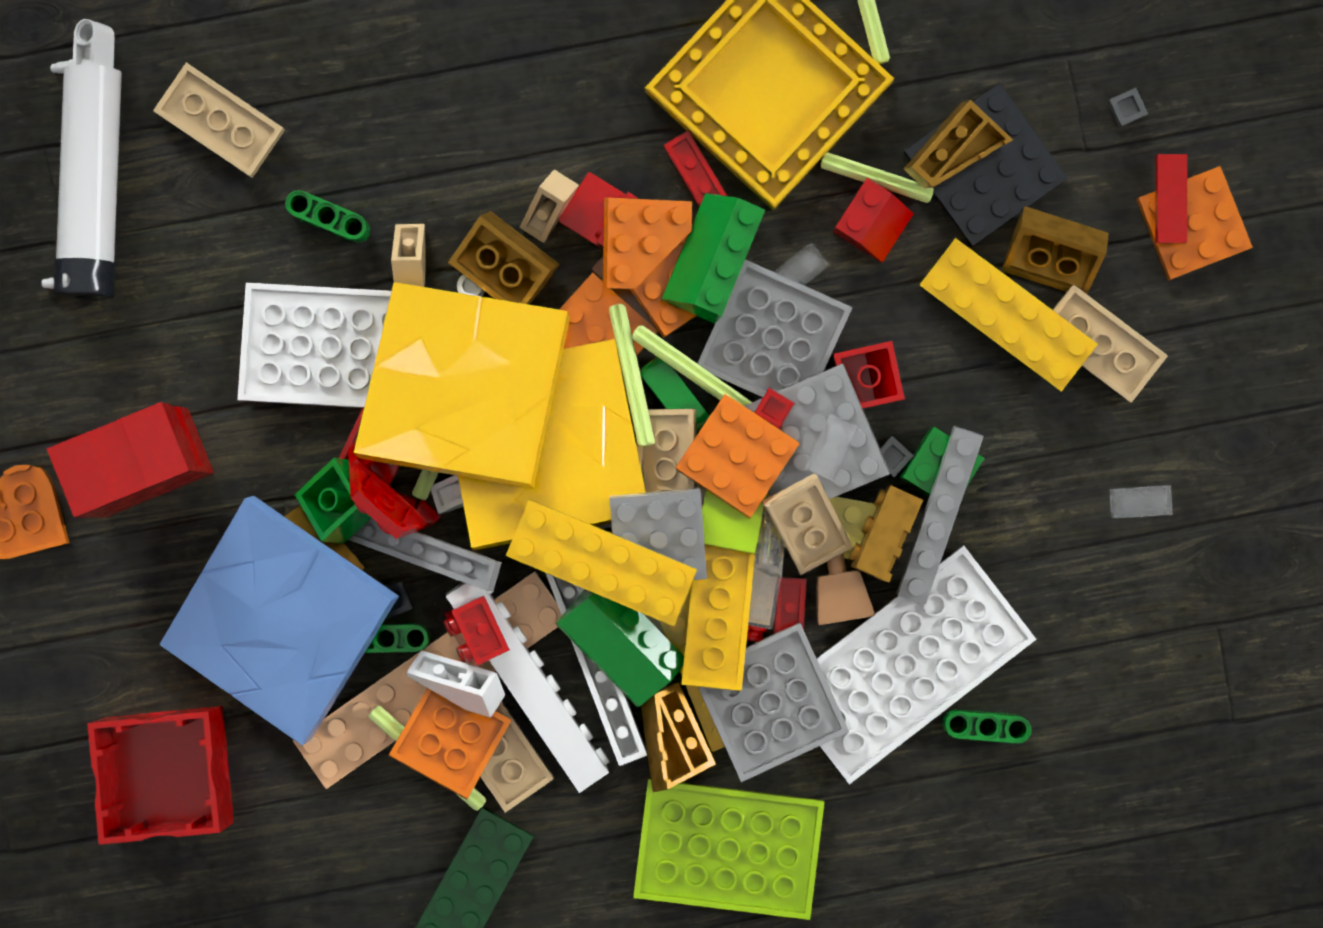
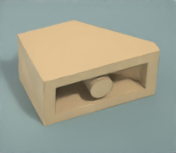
M553 170L539 186L519 228L545 243L579 185L558 171Z
M395 224L391 258L394 282L424 287L426 275L425 224Z

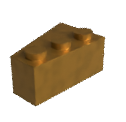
M967 100L957 106L903 169L924 189L932 188L1001 146L1013 141V139L974 102Z
M888 485L885 490L880 489L874 501V505L878 506L873 517L868 515L861 532L865 533L861 544L855 543L850 553L849 559L853 560L851 567L889 583L892 577L890 571L896 558L899 559L903 549L901 547L907 534L911 531L923 500L891 485Z
M679 683L663 687L641 705L653 792L667 790L716 764Z

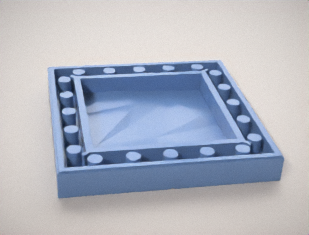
M255 496L245 498L159 645L303 746L313 738L399 596Z

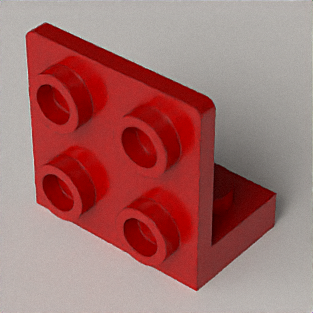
M589 172L561 214L559 222L603 250L604 198H638L629 192L624 194Z
M481 596L445 613L447 619L443 621L444 626L450 637H456L459 644L456 651L462 663L478 666L510 650L485 596Z

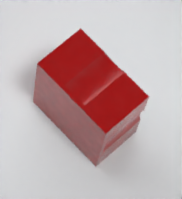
M164 402L157 403L47 448L72 514L77 518H106L214 474L188 408L174 407Z
M223 705L111 716L87 723L91 767L96 780L95 810L99 845L142 841L154 836L181 837L220 833L234 823Z

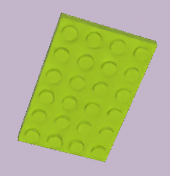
M648 778L633 898L810 920L824 800L689 783H679L667 790L653 792L651 779Z

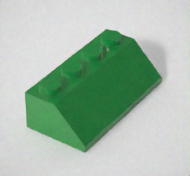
M705 193L693 221L692 231L686 238L661 300L712 323H716L723 315L765 209L740 198Z
M586 589L583 590L555 623L636 707H640L670 683L683 667L684 655L643 613Z

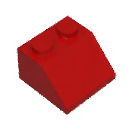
M867 178L836 225L833 233L880 263H883L914 213L891 192Z
M892 341L834 354L836 366L844 364L862 408L905 399Z

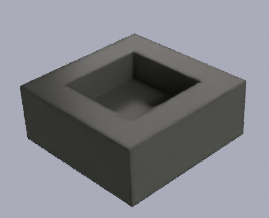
M1133 88L1107 101L1119 128L1148 115L1137 88Z
M893 436L880 448L889 469V475L893 478L914 456Z

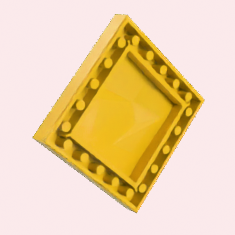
M726 0L645 87V92L684 129L689 130L690 134L774 210L823 158L824 154L840 140L892 84L894 78L810 0Z
M394 282L354 454L360 459L534 489L570 321L568 311Z
M615 339L563 349L534 489L458 476L473 551L510 544L528 499L593 526H600L612 523L609 496L646 493Z

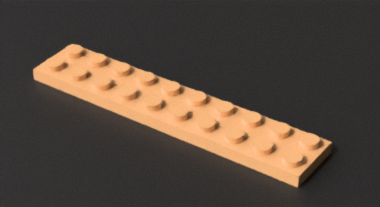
M536 571L494 599L496 603L502 601L511 615L507 619L513 628L516 626L520 627L527 638V641L524 642L527 648L558 627L555 623L562 616L555 598ZM448 632L422 650L461 662L456 648L459 647L456 637H450ZM419 653L324 718L311 741L302 746L293 740L325 789L395 741L369 719L368 715L377 705L381 706L404 727L406 726L427 687L408 677L406 673ZM490 661L475 666L492 672L496 671Z

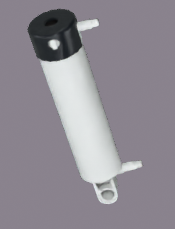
M89 19L80 20L75 27L73 59L57 62L50 67L53 73H64L57 250L54 261V277L43 279L42 286L53 289V293L59 297L106 300L112 299L115 293L116 263H114L122 73L113 68L115 37L112 28Z

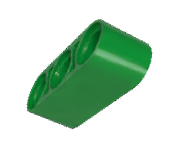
M300 190L291 192L286 198V209L292 216L302 222L353 243L365 241L370 234V226L367 221L355 212ZM307 199L308 206L306 210L300 213L295 212L294 205L296 201ZM326 210H333L335 212L334 220L329 224H323L321 221L322 214ZM355 221L361 222V232L357 235H349V225Z
M656 356L639 369L641 378L665 409H696V433L702 429L710 416L670 365Z
M382 624L365 653L421 651L430 644L431 632L423 624ZM416 629L423 633L424 642L422 645L416 646L411 643L409 636L412 630ZM389 630L393 633L395 639L391 646H385L380 641L382 631Z
M953 709L946 712L942 718V727L945 732L958 739L1023 743L1031 735L1030 723L1025 718L1016 714ZM955 716H961L964 720V725L959 731H952L950 729V721ZM988 718L991 719L993 729L987 734H982L979 729L981 721ZM1015 721H1020L1023 727L1022 732L1017 736H1011L1009 733L1010 725Z

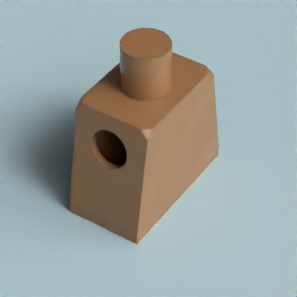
M844 554L827 561L829 574L816 577L817 624L824 625L875 616L860 571H846Z

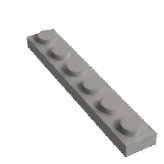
M953 426L896 593L898 596L922 604L927 603L984 437L982 434Z
M373 518L348 539L486 591L494 590L502 563L419 532L395 539L391 534L384 533Z

